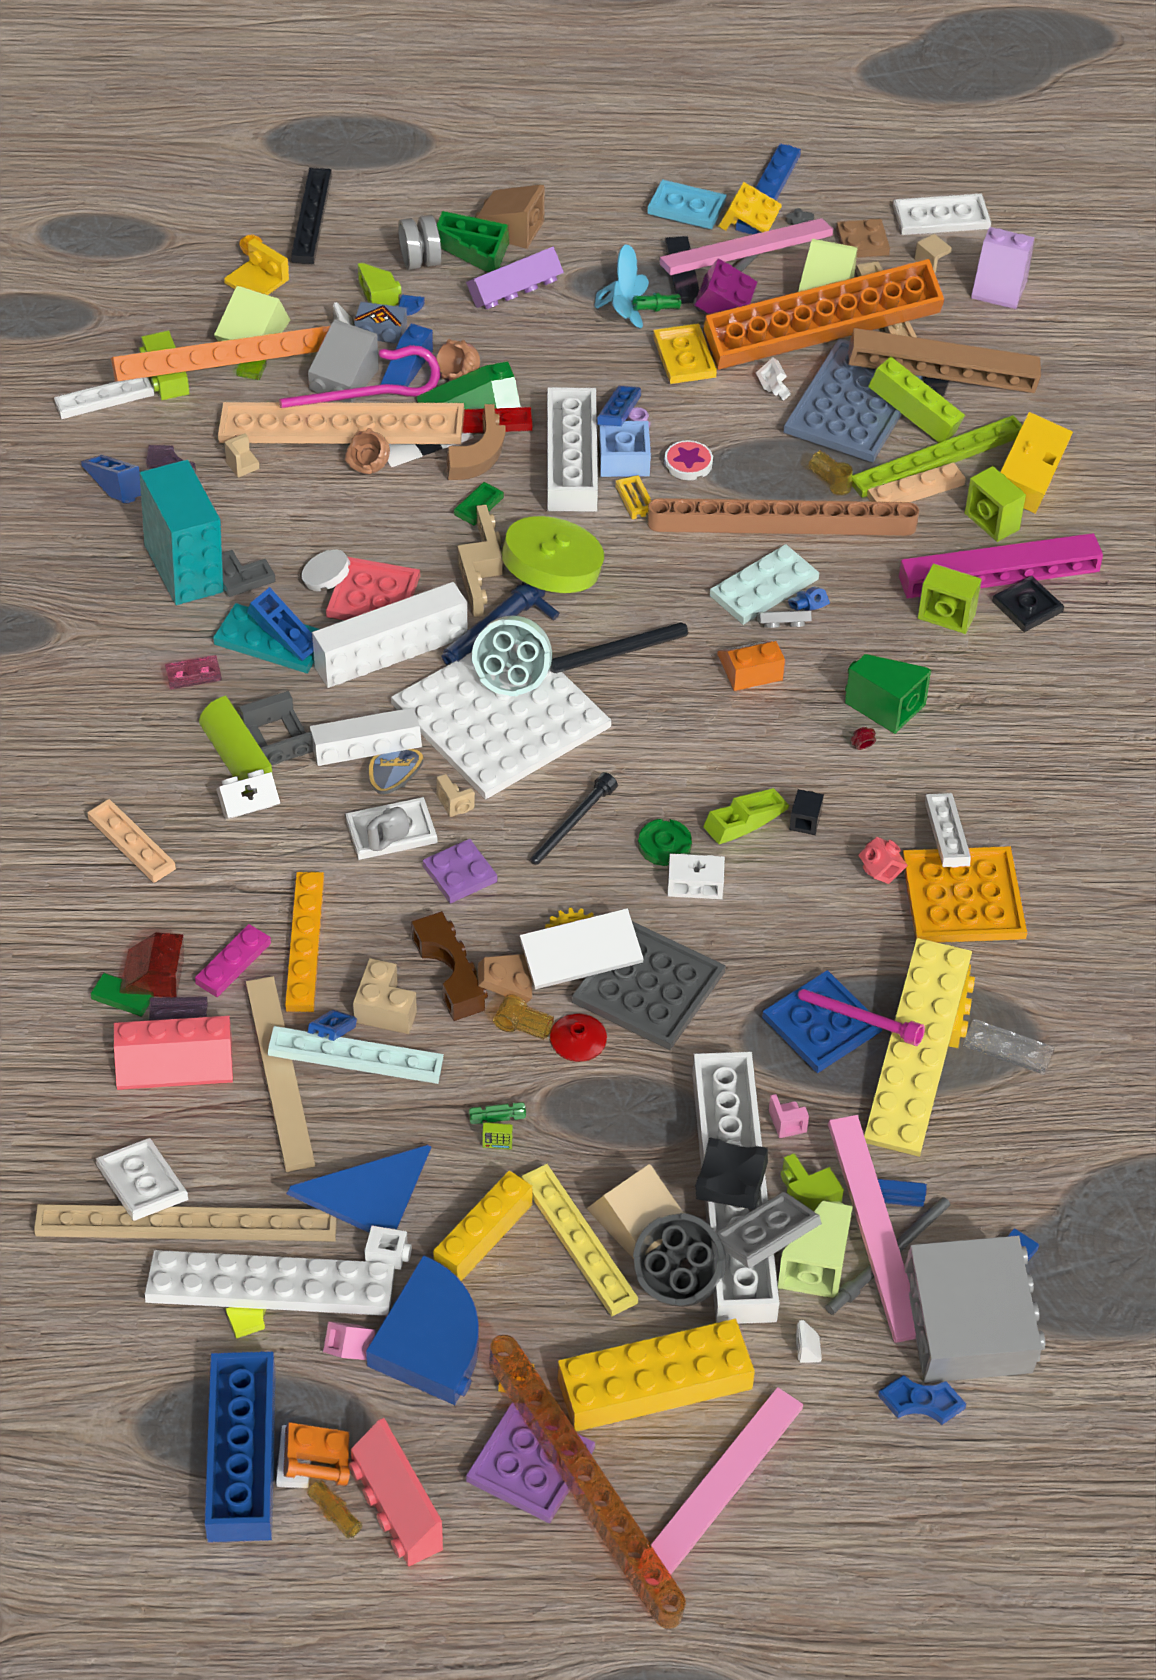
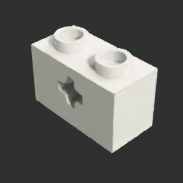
M263 770L248 773L249 779L238 781L237 777L222 781L223 786L218 787L216 790L225 820L280 804L271 772L264 774ZM245 787H247V790H253L254 792L250 800L248 797H242L241 795Z
M670 854L668 896L722 899L725 857Z

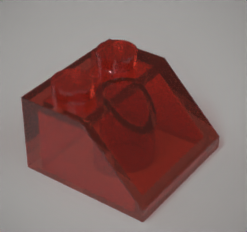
M155 932L128 949L120 993L177 998L184 962V934Z

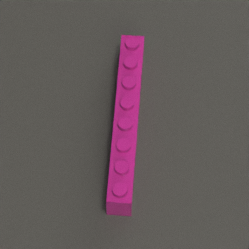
M1084 534L902 559L899 579L908 599L921 597L923 583L933 563L981 578L980 588L1016 584L1030 576H1033L1036 580H1045L1100 572L1103 553L1095 534Z

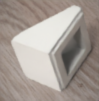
M337 302L334 303V320L336 319L354 326L350 315Z
M799 1320L796 1330L798 1361L800 1363L820 1362L822 1357L819 1335L804 1320Z

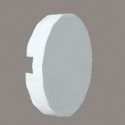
M334 549L322 552L305 565L302 571V580L309 590L321 591L320 588L324 587L331 589L342 582L348 575L350 560L341 550Z

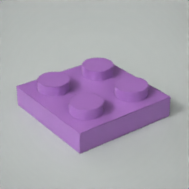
M471 839L423 860V868L450 904L497 882V874Z

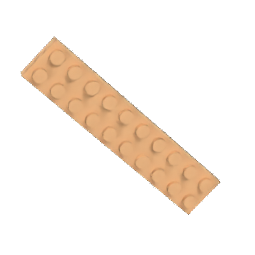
M223 402L218 440L219 443H224L234 437L246 434L249 437V443L350 444L353 436L358 431H366L368 428H371L374 432H378L385 437L389 444H461L464 403H315L280 408L279 402Z

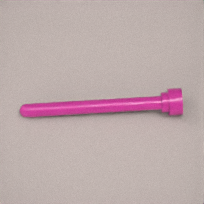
M805 989L798 992V997L802 1001L900 1034V1038L904 1039L905 1043L918 1046L923 1039L925 1026L921 1023L911 1021L910 1023L905 1022L903 1024Z

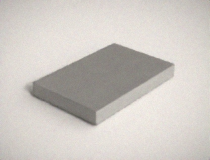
M783 1192L720 1230L717 1234L721 1239L725 1252L750 1269L822 1223L820 1215Z

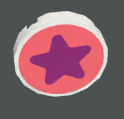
M686 440L671 445L665 453V467L669 469V473L672 476L681 480H696L701 475H703L702 477L708 475L712 470L713 455L711 450L697 441Z

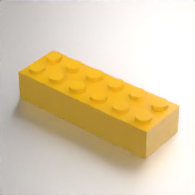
M737 1319L558 1360V1382L574 1432L752 1390L755 1373Z

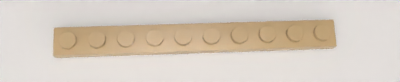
M38 1204L34 1231L35 1236L336 1241L337 1218L319 1209L168 1207L133 1221L124 1206Z

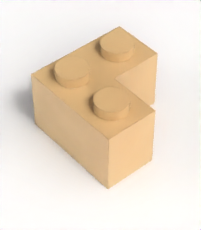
M369 958L353 1002L354 1017L357 1018L356 1023L405 1034L410 1033L417 1013L416 992L396 988L398 984L397 964Z

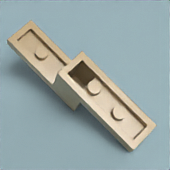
M487 505L477 506V526L482 542L458 545V565L474 617L483 616L484 605L487 604L486 591L480 588L482 586V578L502 575V564H504L501 554L502 549L499 547L501 546L500 534L498 531H494L496 528L495 518L493 514H489Z

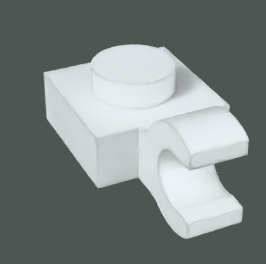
M772 357L756 372V375L765 390L768 392L772 391L776 396L779 394L784 401L791 395L788 388L782 383L787 376L779 361Z

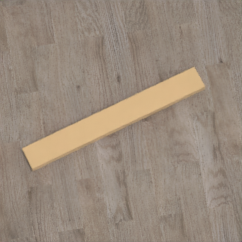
M274 976L246 981L285 1170L290 1172L315 1167L292 1059L268 1056L273 1027L285 1028Z

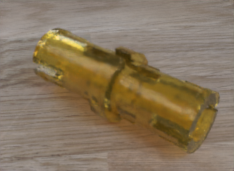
M317 1481L309 1488L308 1496L320 1507L326 1520L332 1521L347 1539L353 1538L360 1532L362 1523L346 1507L347 1503L341 1497L338 1498L334 1495L324 1481Z

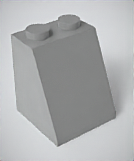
M335 319L308 371L309 390L324 393L366 387L379 370L377 334ZM356 398L344 399L339 401L345 403H353Z

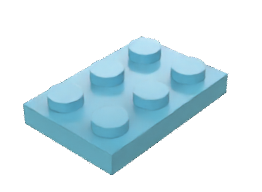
M662 179L648 206V214L713 229L726 203V195Z

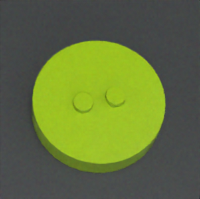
M548 516L526 517L514 522L507 530L501 553L505 566L517 578L533 587L556 593H574L590 588L597 582L604 561L603 548L590 532L572 522Z

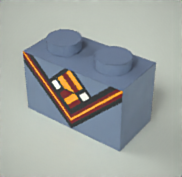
M360 302L354 320L355 326L376 333L377 341L398 344L407 328V308Z

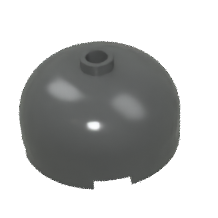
M680 1213L662 1218L659 1217L642 1231L635 1244L633 1257L637 1280L650 1296L664 1304L677 1307L698 1304L715 1292L716 1285L724 1277L726 1252L721 1239L709 1224L696 1216ZM659 1239L663 1240L661 1245L646 1254L647 1249L652 1243ZM712 1241L713 1243L715 1242L718 1252V1261L714 1275V1252L712 1250ZM688 1259L691 1263L689 1269L682 1268L683 1260Z

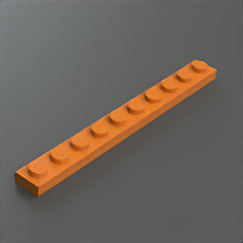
M331 326L112 357L115 382L315 353L319 351Z

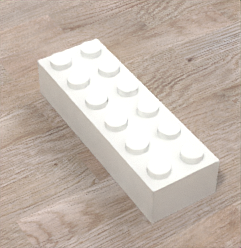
M548 388V511H597L596 388Z
M451 582L314 631L312 636L315 669L327 688L453 643L468 630L467 601L455 583Z

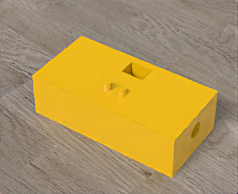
M1031 412L1028 413L1000 473L1004 474L1008 480L1026 494L1024 509L1036 513L1073 431Z

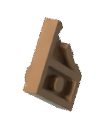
M525 955L484 957L478 963V986L524 1004L528 1003L532 999V978Z

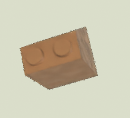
M532 185L494 190L490 197L485 199L483 208L480 212L476 213L475 218L508 224L509 244L527 249L544 223L545 186Z

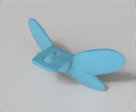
M624 245L618 255V281H614L596 293L595 307L598 309L612 301L613 307L622 317L629 318L636 327L642 328V318L638 311H634V305H632L631 301L634 295L641 296L646 291L649 281L646 276L642 274L637 275L635 251L630 245ZM611 291L606 298L601 300L605 293Z

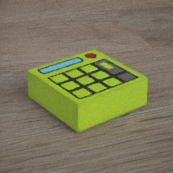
M483 1123V1148L512 1150L513 1125Z

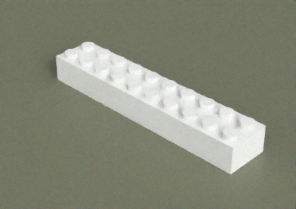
M752 1052L694 1054L692 1075L701 1168L709 1137L720 1139L735 1146L762 1147ZM765 1175L756 1208L768 1202ZM704 1201L706 1223L716 1232L753 1211V1209ZM712 1241V1250L714 1252V1275L718 1261V1252L716 1245ZM726 1253L725 1274L723 1279L721 1278L716 1285V1290L713 1293L716 1323L737 1319L738 1324L777 1322L779 1296L774 1254L749 1269Z

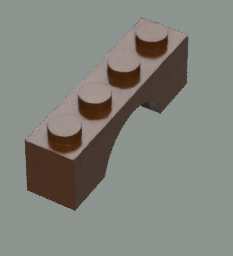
M443 911L411 921L412 939L422 959L439 960L448 965L453 971L450 978L443 983V1001L453 1021L485 1011V999L488 998L487 989L478 986L475 965L472 961L468 962L463 942L457 941L453 922L451 920L447 921Z

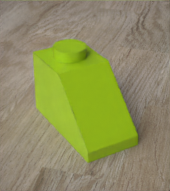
M358 263V282L368 303L389 306L399 305L398 295L402 293L399 281H395L392 273L365 263Z

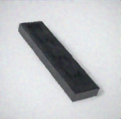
M688 236L665 237L667 255L691 250ZM695 269L672 275L675 294L680 295L681 304L693 303L699 293Z

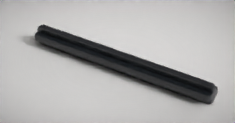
M680 622L552 659L550 671L560 673L686 637L688 635V627L685 623Z

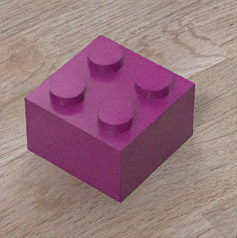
M718 258L704 276L695 306L709 314H714L749 305L758 281Z

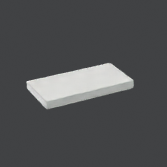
M982 194L895 199L893 201V208L901 235L983 230L991 227V221Z
M628 908L520 935V942L535 989L643 963V955Z

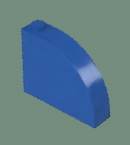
M423 1255L366 1350L367 1367L455 1405L459 1397H464L470 1388V1378L474 1371L479 1351L477 1311L470 1293L464 1284L449 1269Z

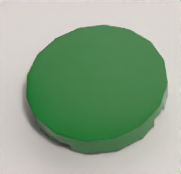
M663 819L653 820L647 823L640 831L638 839L639 851L649 862L656 865L669 866L670 854L690 855L692 848L691 832L677 820L670 819V822L663 821Z

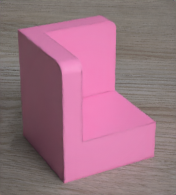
M777 1094L770 1095L769 1113L778 1137L784 1138L806 1133L809 1120L806 1107L799 1108L797 1102L780 1105Z
M328 1322L323 1352L341 1358L367 1360L366 1350L374 1339L376 1330L357 1324Z

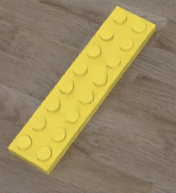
M917 938L895 1021L903 1024L905 1022L910 1023L911 1021L921 1023L925 1026V1032L918 1046L905 1043L904 1039L900 1038V1034L891 1033L864 1135L867 1144L920 1157L972 951Z

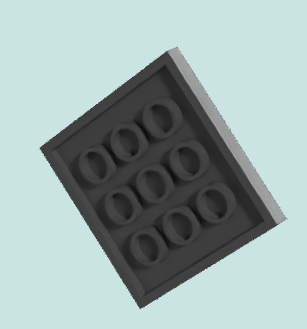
M632 921L643 955V963L587 976L573 994L572 1003L671 1050L724 975L726 965Z

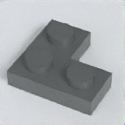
M233 550L222 553L223 588L228 597L276 582L275 574L266 558L242 566Z

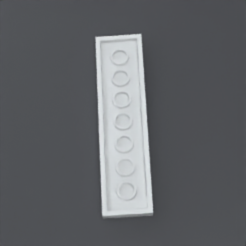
M154 1250L145 1291V1302L388 1315L390 1312L395 1268L394 1265L381 1262Z

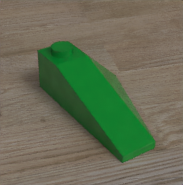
M508 361L485 365L416 396L417 403H464V409H484L485 404H494L495 408L520 407L515 376Z

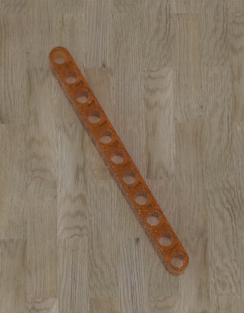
M502 1334L496 1336L490 1345L489 1366L655 1622L665 1629L677 1627L682 1621L686 1606L684 1594L518 1342L509 1335ZM498 1353H507L509 1356H500ZM514 1377H522L525 1380L518 1381L515 1380ZM538 1401L541 1405H532L529 1402ZM546 1426H555L557 1430H549ZM569 1450L574 1454L565 1455L562 1453V1451ZM578 1476H588L591 1480L583 1481ZM603 1501L606 1502L608 1505L598 1506L594 1502ZM618 1526L623 1528L625 1531L616 1532L613 1531L611 1528ZM636 1552L642 1557L638 1559L632 1558L628 1553ZM652 1578L657 1580L659 1584L651 1585L645 1580ZM671 1605L674 1606L677 1610L674 1612H669L665 1610L662 1606Z

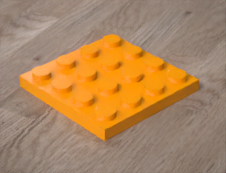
M1011 846L968 848L971 856L970 866L943 867L938 849L903 850L902 858L908 865L904 872L915 940L920 938L941 943L1026 939L1027 928Z

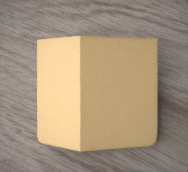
M933 234L917 242L915 261L930 259L935 273L938 259L951 253V247L936 234Z
M246 434L224 442L226 463L237 477L259 469V461L249 449V437Z

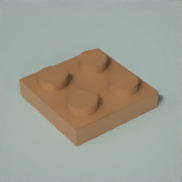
M882 219L837 222L836 230L840 244L858 247L856 258L887 256L890 254V246Z

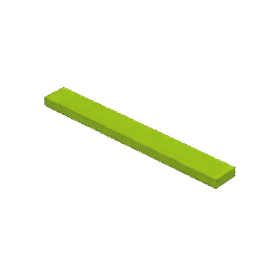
M1014 415L850 476L849 483L861 498L867 496L868 489L950 463H956L1014 441L1021 430L1022 424Z

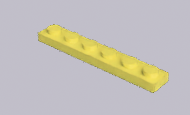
M548 1164L522 1175V1179L533 1186L532 1199L611 1317L638 1304L637 1295Z

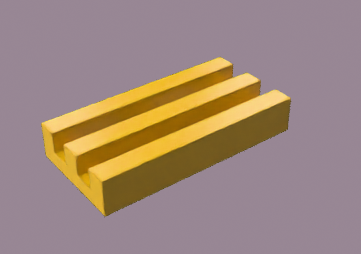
M639 475L616 480L615 487L631 519H637L639 514L641 517H645L646 513H648L649 503L652 500ZM631 483L635 484L646 506H642ZM624 485L626 486V488H627V490H628V492H629V494H630V496H631V498H632V500H633V502H634L636 508L634 507V505H633V503H632V501H631V499H630V497H629V495H628V493H627V491H626Z

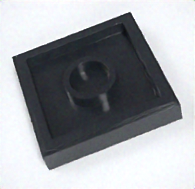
M1033 576L993 595L992 602L1024 633L1064 611V605Z

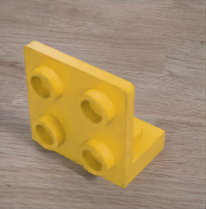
M743 182L718 227L726 231L731 223L735 225L738 219L760 232L769 231L782 205Z
M254 238L248 242L249 261L226 276L224 283L233 289H236V286L269 295L289 280L288 258Z

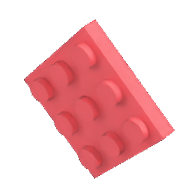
M348 557L350 560L348 575L335 586L326 614L328 618L348 620L412 597L420 579V570Z

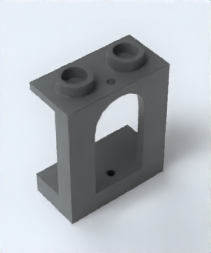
M289 691L239 706L242 721L271 765L313 752L311 732L306 733L293 709V698ZM282 719L291 738L267 745L258 727Z

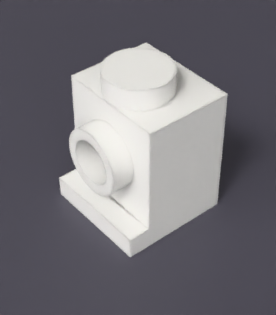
M371 1226L365 1248V1261L394 1265L395 1269L401 1270L403 1261L409 1262L412 1251V1244H407V1232Z

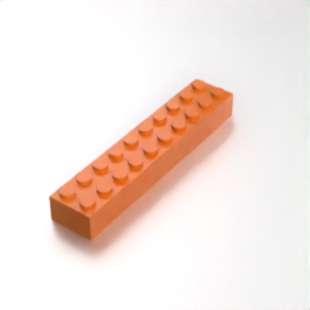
M930 259L706 315L703 329L715 364L719 370L852 336L854 328L875 330L941 312L945 299Z

